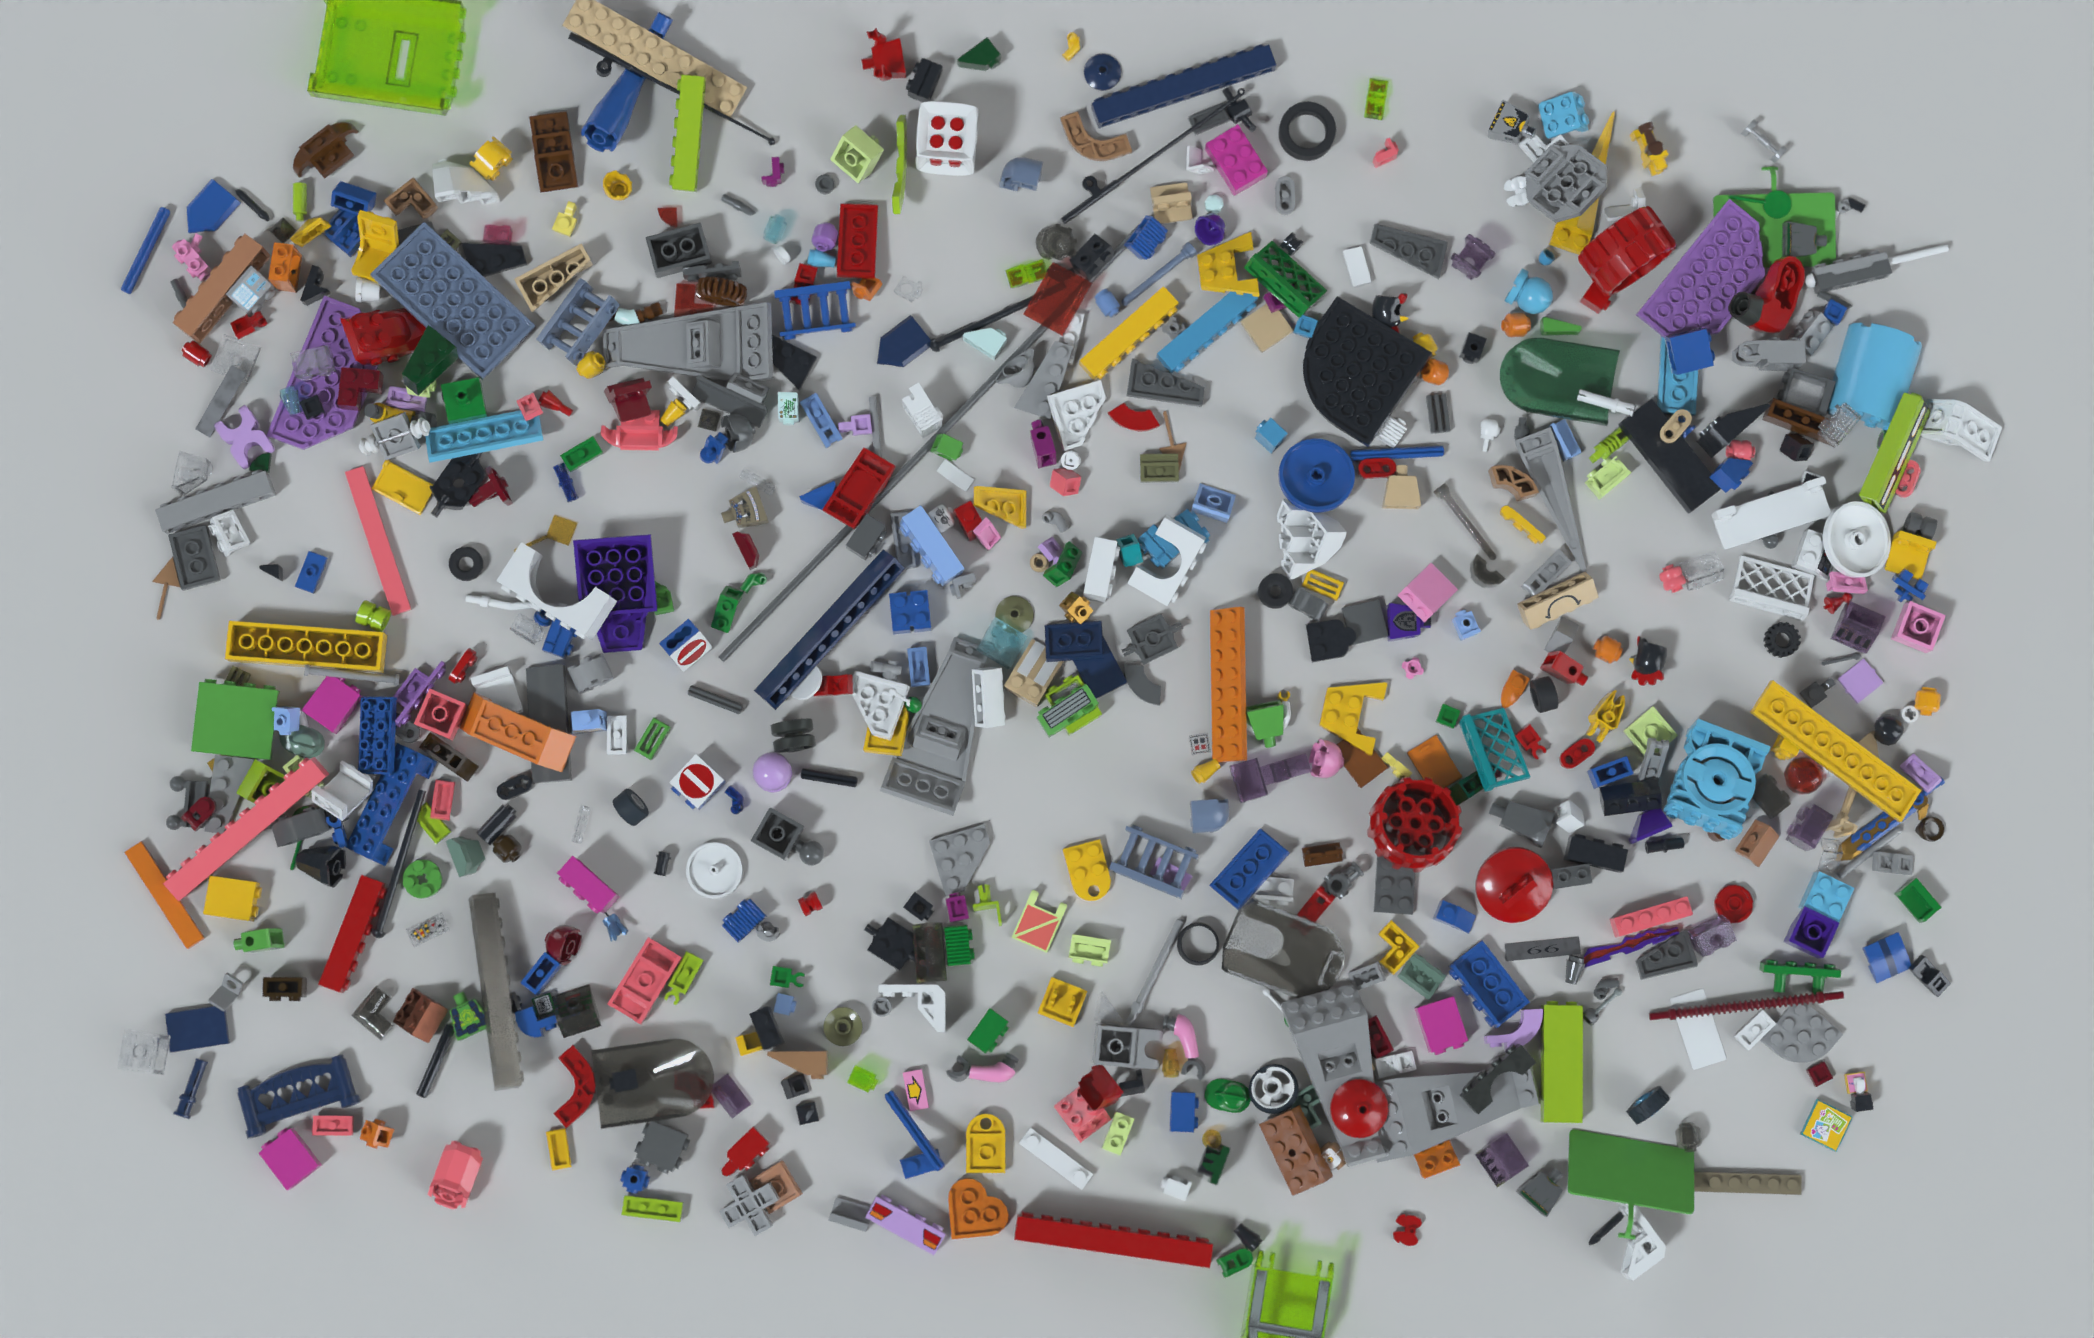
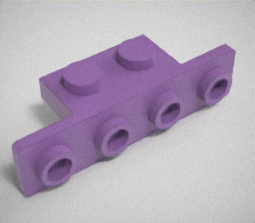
M443 661L439 663L429 677L414 668L393 697H397V704L405 708L395 720L396 726L400 728L402 724H407L411 718V712L421 706L422 698L428 693L429 688L433 690L435 681L444 676L446 665Z

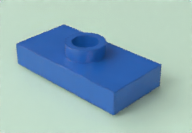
M308 551L295 587L314 594L328 558Z

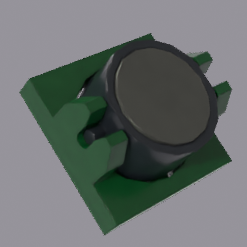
M1207 1145L1201 1157L1197 1173L1208 1176L1207 1182L1217 1185L1230 1148L1220 1145V1148L1217 1149Z

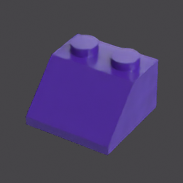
M1804 906L1792 922L1783 942L1817 959L1825 957L1840 923Z

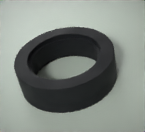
M1315 102L1297 103L1291 106L1281 119L1278 131L1280 144L1285 152L1295 159L1301 161L1316 160L1324 156L1331 148L1336 135V123L1332 114L1324 106ZM1301 115L1315 116L1324 125L1325 138L1315 147H1301L1290 137V123Z

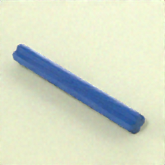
M160 207L123 282L121 290L127 294L132 293L170 215V211L167 208Z
M1443 446L1350 451L1351 461L1375 458L1442 457L1444 455Z
M889 1091L886 1093V1101L936 1171L945 1167L944 1162L895 1092Z

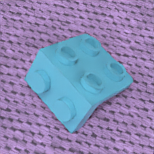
M1569 92L1539 104V111L1547 138L1551 139L1574 130L1579 132L1589 130V119L1583 108L1585 102L1580 94Z

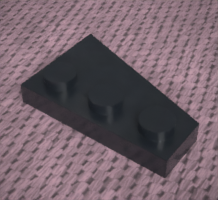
M462 243L466 261L483 277L527 265L523 247L520 245Z
M772 334L773 365L800 391L817 357Z

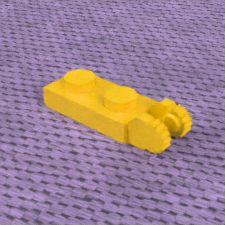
M1506 505L1501 508V517L1503 516L1505 520H1512L1514 522L1512 525L1520 532L1522 530L1528 534L1527 538L1532 543L1536 544L1538 542L1541 544L1546 539L1544 534L1513 508Z

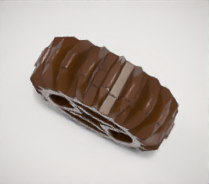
M702 277L698 280V284H696V296L711 304L738 307L745 304L747 289L742 283L719 277Z

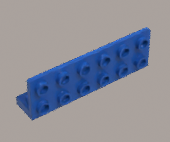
M397 743L394 756V775L381 774L348 840L346 848L386 866L394 849L382 842L416 774L429 779L437 761Z

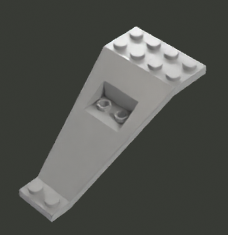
M764 302L604 329V367L628 366L690 376L699 375L704 378L729 381L734 373H738L753 381L773 379L771 303Z
M954 637L949 652L922 701L921 709L915 714L906 731L902 756L893 755L880 789L881 792L952 816L954 815L966 781L975 727L972 669L985 667L990 649Z
M1355 983L1282 1002L1281 1009L1343 1152L1347 1166L1350 1167L1385 1157V1151L1379 1139L1378 1131L1365 1138L1350 1137L1342 1133L1335 1126L1330 1114L1332 1096L1343 1083L1353 1079H1365L1374 1083L1368 1016ZM1364 1106L1359 1108L1360 1113L1365 1111Z
M1531 1067L1523 1075L1515 1072H1505L1497 1076L1491 1086L1493 1102L1480 1114L1475 1113L1460 1096L1463 1093L1462 1089L1468 1083L1473 1084L1480 1072L1397 1077L1374 1082L1382 1089L1388 1102L1387 1119L1378 1131L1379 1139L1385 1151V1157L1376 1159L1377 1163L1415 1155L1520 1108L1541 1104L1533 1068ZM1437 1094L1441 1097L1440 1101L1436 1099ZM1442 1113L1445 1115V1120L1441 1119Z

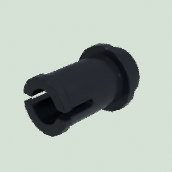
M659 851L658 855H656L658 858L654 874L666 876L668 862L671 859L670 853Z

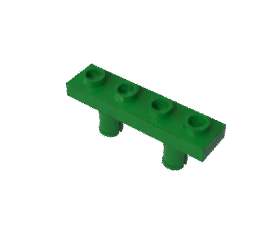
M1766 959V962H1760L1759 968L1762 972L1775 974L1773 991L1785 993L1786 976L1788 974L1813 977L1812 992L1814 994L1819 991L1824 993L1825 978H1841V970L1835 968L1836 965L1824 964V967L1816 966V963L1812 962L1797 965L1795 961H1785V964L1778 963V960Z

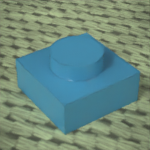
M1303 315L1300 319L1298 318L1293 333L1308 339L1312 338L1318 320Z

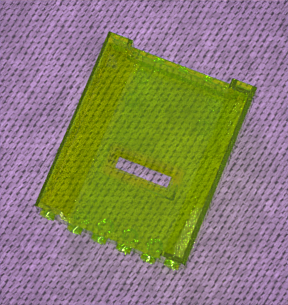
M324 0L327 7L315 73H310L307 89L311 97L443 116L447 115L453 97L456 98L457 95L455 83L456 79L460 77L458 65L459 61L463 59L462 43L466 41V32H464L466 8H464L462 1ZM402 40H407L410 43L404 78L398 79L395 77Z

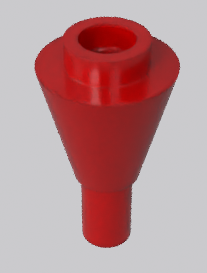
M550 390L547 393L543 391L538 400L541 402V407L560 411L569 417L573 411L563 405Z

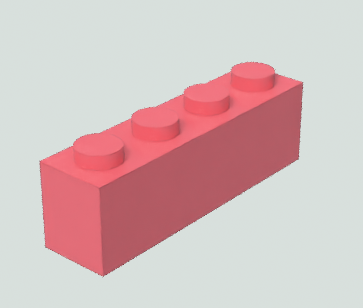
M1686 896L1611 918L1610 923L1616 938L1691 916L1693 913Z

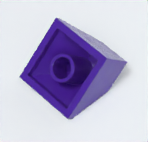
M1661 809L1642 811L1643 814L1637 817L1629 843L1638 842L1673 827L1672 823Z

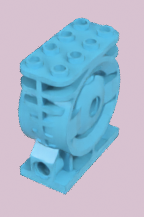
M1697 719L1687 730L1684 749L1688 756L1680 763L1670 788L1671 792L1667 797V804L1664 806L1663 811L1670 818H1679L1688 825H1697L1706 832H1715L1720 834L1722 838L1730 840L1742 832V824L1745 822L1746 813L1749 810L1748 805L1755 791V775L1762 769L1765 756L1769 753L1771 746ZM1707 758L1712 759V760H1709V761L1705 762L1704 764H1701V763H1699V762L1694 761V760H1698V761L1701 762V761H1703L1704 759H1707ZM1713 778L1718 779L1720 785L1715 784ZM1732 797L1737 798V799L1733 800V801L1730 802V803H1726V804H1715V803H1723V802H1726V801L1730 800Z

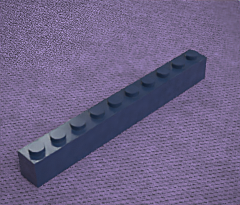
M1257 45L1248 52L1242 50L1237 52L1235 56H1224L1214 63L1205 62L1196 69L1192 67L1187 68L1180 74L1175 75V73L1165 76V79L1159 81L1154 79L1141 87L1140 85H1135L1126 92L1117 91L1110 97L1096 98L1091 104V109L1099 129L1273 72L1276 69V62L1269 45Z
M882 550L754 691L776 710L905 568L895 557Z

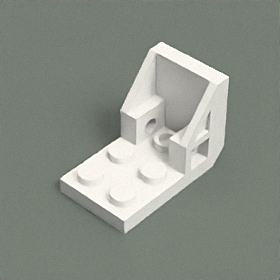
M1928 399L1926 405L1931 412L1920 437L1947 445L1961 446L1981 460L1990 462L2002 427L1967 403L1958 400Z
M879 985V993H883V997H895V993H902V997H914V993H918V1009L937 1032H946V993L938 985ZM925 997L932 998L930 1002L924 1001Z
M1619 1203L1618 1209L1624 1216H1628V1204ZM1634 1205L1632 1228L1635 1232H1639V1234L1635 1236V1240L1631 1239L1628 1241L1621 1269L1623 1276L1632 1281L1665 1257L1666 1249L1665 1244L1636 1205Z

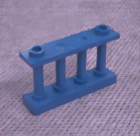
M850 281L775 290V299H779L782 302L786 331L780 332V337L790 340L796 339V335L840 329L841 333L852 332V328H855L856 324L849 322L846 300L847 290H851ZM829 292H836V295L839 297L841 325L831 326L827 301ZM817 294V297L820 299L823 327L812 328L808 302L810 295ZM791 297H798L801 300L804 329L793 331L789 304Z

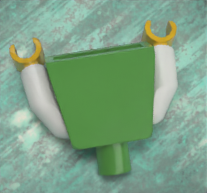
M1280 691L1276 701L1246 707L1247 733L1255 736L1257 740L1264 739L1266 748L1276 746L1275 736L1283 735V729L1287 728L1291 719L1290 702H1288L1290 697L1289 691L1286 692L1287 698H1283Z

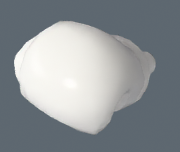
M1484 419L1481 421L1480 438L1484 439L1482 450L1484 452H1487L1489 440L1494 441V437H1497L1501 431L1496 420Z

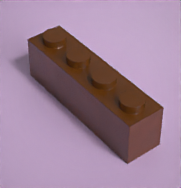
M1775 398L1768 402L1770 407L1765 411L1762 420L1830 446H1834L1839 442L1844 424Z

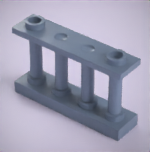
M581 278L536 338L548 350H551L553 345L567 352L565 357L575 366L583 359L585 353L620 306L610 295L606 300H603L593 294L592 291L594 289ZM587 299L600 306L594 316L581 309V306ZM576 314L589 322L584 331L570 324ZM564 330L578 337L572 347L558 339Z
M1126 826V832L1131 834L1120 861L1117 860V863L1111 862L1110 871L1182 900L1184 890H1181L1182 886L1180 885L1191 858L1196 860L1199 858V855L1195 854L1196 850L1187 846L1183 849L1143 833V829L1138 826ZM1139 836L1149 841L1138 867L1132 870L1127 868V861ZM1155 844L1166 847L1156 874L1153 877L1145 875V868ZM1173 851L1183 854L1184 857L1174 881L1169 885L1163 882V875Z

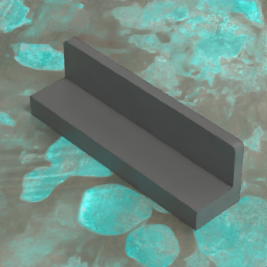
M697 375V383L691 393L696 399L728 414L744 415L754 426L761 427L768 412L766 406Z

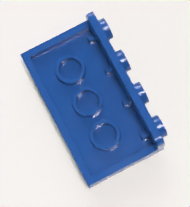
M1483 940L1448 966L1450 968L1449 974L1455 981L1457 979L1460 981L1462 991L1467 996L1470 995L1473 998V1005L1479 1012L1483 1011L1486 1015L1484 1019L1490 1027H1500L1502 1023L1530 1003Z

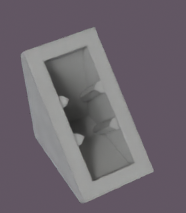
M1561 616L1544 650L1547 652L1562 651L1565 653L1572 643L1579 625Z
M1379 962L1348 973L1351 983H1355L1357 990L1386 980Z

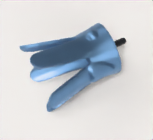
M606 912L607 918L602 922L607 927L610 940L612 941L613 938L616 941L620 932L626 935L628 930L620 923L616 914L609 916Z

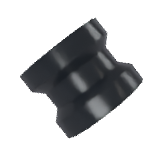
M1292 232L1280 244V247L1285 248L1288 254L1292 256L1304 242L1298 240Z

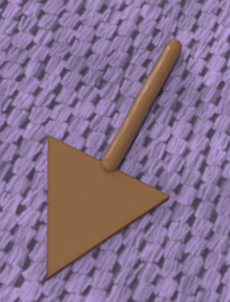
M1164 411L1163 415L1171 446L1159 448L1162 454H1178L1180 471L1186 443L1174 445L1167 412Z
M173 557L152 581L164 584L156 617L157 620L161 618L168 585L180 587Z

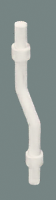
M467 594L466 602L480 604L481 607L489 608V606L506 610L532 608L529 601L525 603H510L491 599L490 596L485 595L480 597ZM545 602L547 605L554 606V607H567V606H568V604H564V603L554 604V603Z

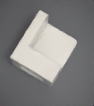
M1570 800L1554 807L1556 824L1568 833L1585 825L1582 809Z

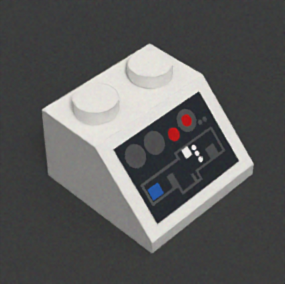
M1808 529L1802 534L1791 568L1815 575V577L1827 581L1833 565L1830 563L1824 550L1823 534Z

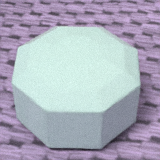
M1209 195L1205 201L1206 211L1215 214L1219 213L1223 208L1222 198L1218 195Z

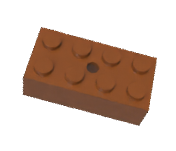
M1300 1105L1259 1124L1292 1196L1322 1184L1333 1177Z

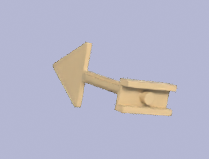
M1871 731L1857 743L1879 758L1877 740L1874 737L1875 731ZM1849 786L1840 813L1837 814L1835 820L1822 823L1821 831H1835L1834 838L1856 833L1858 826L1848 821V814L1857 791Z

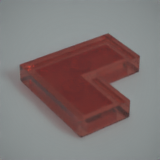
M676 284L674 318L713 311V304L695 303V284Z

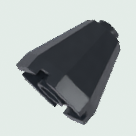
M336 846L303 849L297 854L295 863L297 868L328 887L334 888L342 880L343 874H340L341 868L345 869L346 852Z

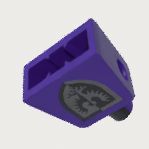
M1395 603L1387 605L1388 642L1418 637L1421 633L1420 628H1431V617L1424 623L1407 605Z

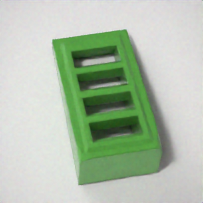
M1542 317L1540 320L1542 336L1578 335L1582 330V327L1579 325L1548 317Z

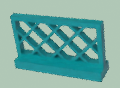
M1504 708L1473 716L1468 714L1462 717L1459 725L1485 792L1491 791L1495 787L1526 780L1531 777ZM1501 714L1503 719L1502 725L1491 721L1492 717ZM1480 719L1486 722L1484 730L1477 727L1474 721ZM1489 724L1499 729L1496 736L1486 732ZM1501 731L1509 735L1508 743L1498 738ZM1483 735L1493 740L1490 747L1482 743ZM1495 742L1505 746L1503 753L1492 749ZM1507 748L1515 751V760L1504 755ZM1489 753L1500 757L1497 765L1489 761ZM1502 759L1512 764L1509 771L1499 766ZM1514 765L1521 768L1524 775L1517 776L1511 771ZM1496 770L1507 775L1504 780L1497 781L1495 777Z

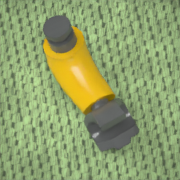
M380 402L367 404L364 409L365 415L370 417L374 423L406 412L410 423L412 420L418 422L419 418H424L429 422L430 428L437 425L436 414L423 411L415 413V411L394 408Z

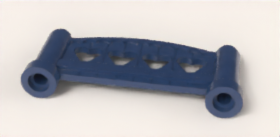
M343 1055L333 1057L330 1064H313L289 1069L265 1080L253 1089H250L249 1085L240 1087L237 1093L247 1127L245 1131L247 1139L266 1134L265 1125L338 1101H340L342 1108L361 1103L359 1095H356L347 1061ZM325 1073L331 1075L327 1091L315 1082L317 1076H323ZM310 1079L312 1086L309 1096L306 1097L297 1089L296 1085L298 1082L304 1083L305 1080ZM288 1085H291L293 1092L290 1102L287 1103L278 1095V1089H285ZM272 1091L274 1099L271 1109H268L259 1101V1096L261 1094L267 1095L268 1092Z

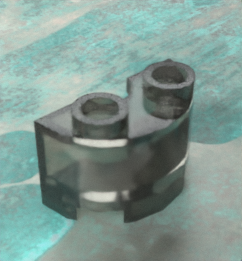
M1476 554L1470 563L1472 580L1482 588H1492L1500 585L1506 578L1496 570L1494 572L1488 571L1486 569L1487 562Z

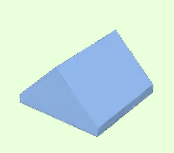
M1200 483L1191 512L1194 511L1197 514L1227 523L1236 495Z

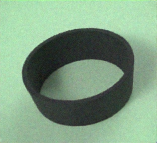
M1193 923L1186 926L1180 932L1177 939V949L1180 956L1187 963L1204 965L1212 961L1217 955L1219 939L1216 932L1210 926L1203 923ZM1192 927H1206L1216 938L1215 952L1204 961H1194L1183 952L1182 938L1186 931Z

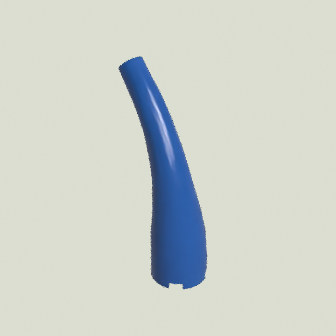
M658 12L648 31L664 39L673 19ZM625 69L606 95L595 106L581 130V135H585L588 140L587 144L591 148L600 152H604L605 149L611 152L615 150L629 125L638 95L646 79L645 77Z

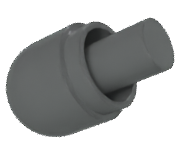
M1519 417V426H1516L1514 430L1515 440L1530 435L1529 426H1526V418Z

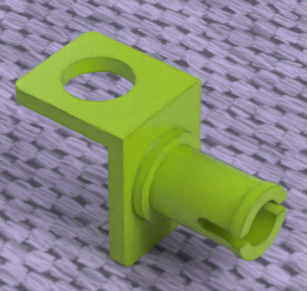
M984 884L985 893L983 892V886L979 885L977 889L980 903L973 904V911L996 908L999 927L1002 926L999 901H991L990 885Z

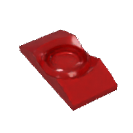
M863 447L822 511L855 529L865 515L869 513L877 496L885 489L896 466Z

